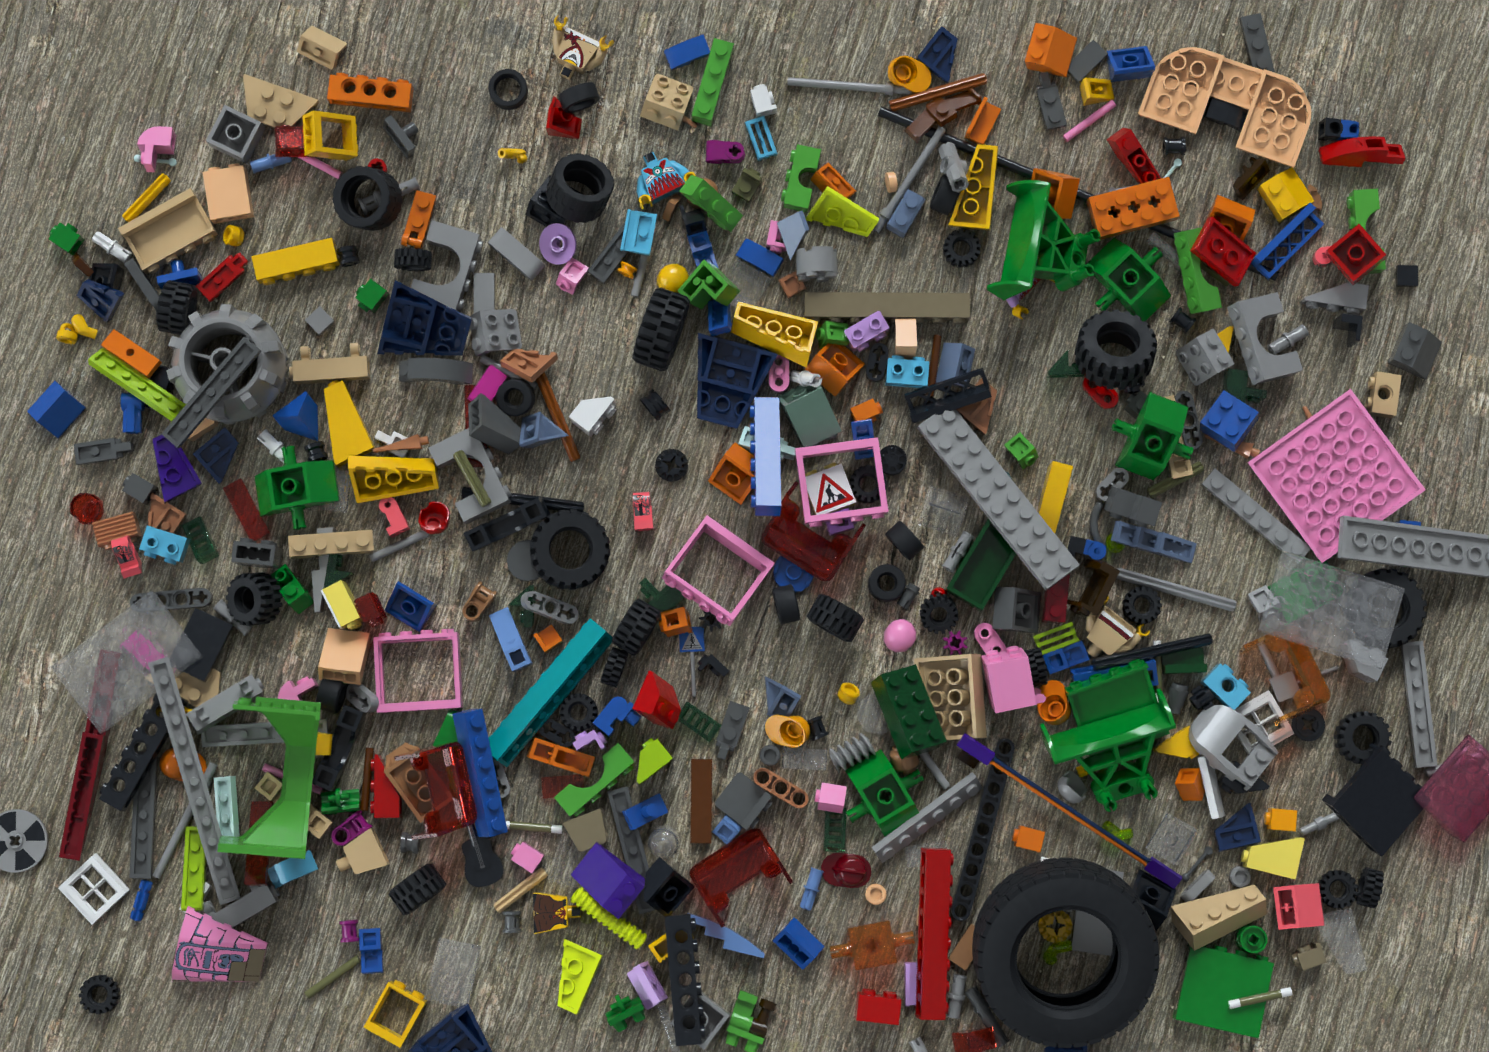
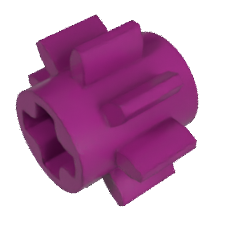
M949 631L950 637H943L942 639L946 641L943 649L948 648L950 656L954 651L961 655L960 649L968 648L964 645L967 637L962 638L960 636L961 631H958L956 635ZM952 638L955 640L959 639L960 641L957 649L955 646H950Z

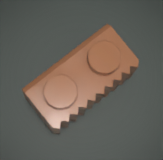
M133 511L92 522L98 547L105 548V550L112 549L111 540L128 535L131 542L136 543L138 542L137 538L142 537L137 514Z

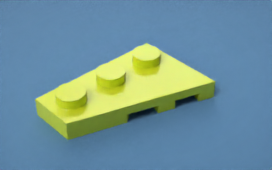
M828 186L805 218L810 222L814 220L823 223L825 226L840 227L844 231L865 237L869 236L879 221L878 217Z
M564 939L558 1006L577 1015L603 955Z

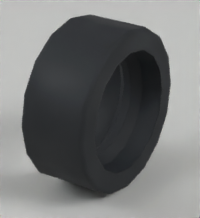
M499 70L489 81L488 89L491 100L501 109H517L527 99L528 87L526 80L516 70ZM513 78L519 83L520 94L516 99L504 101L499 98L496 88L502 79Z
M587 82L564 90L559 94L558 98L565 113H573L596 104L600 96L595 84Z

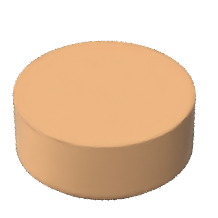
M894 172L885 173V184L888 193L896 192L898 189L897 177Z
M871 884L865 891V897L869 903L879 905L886 899V890L880 884Z

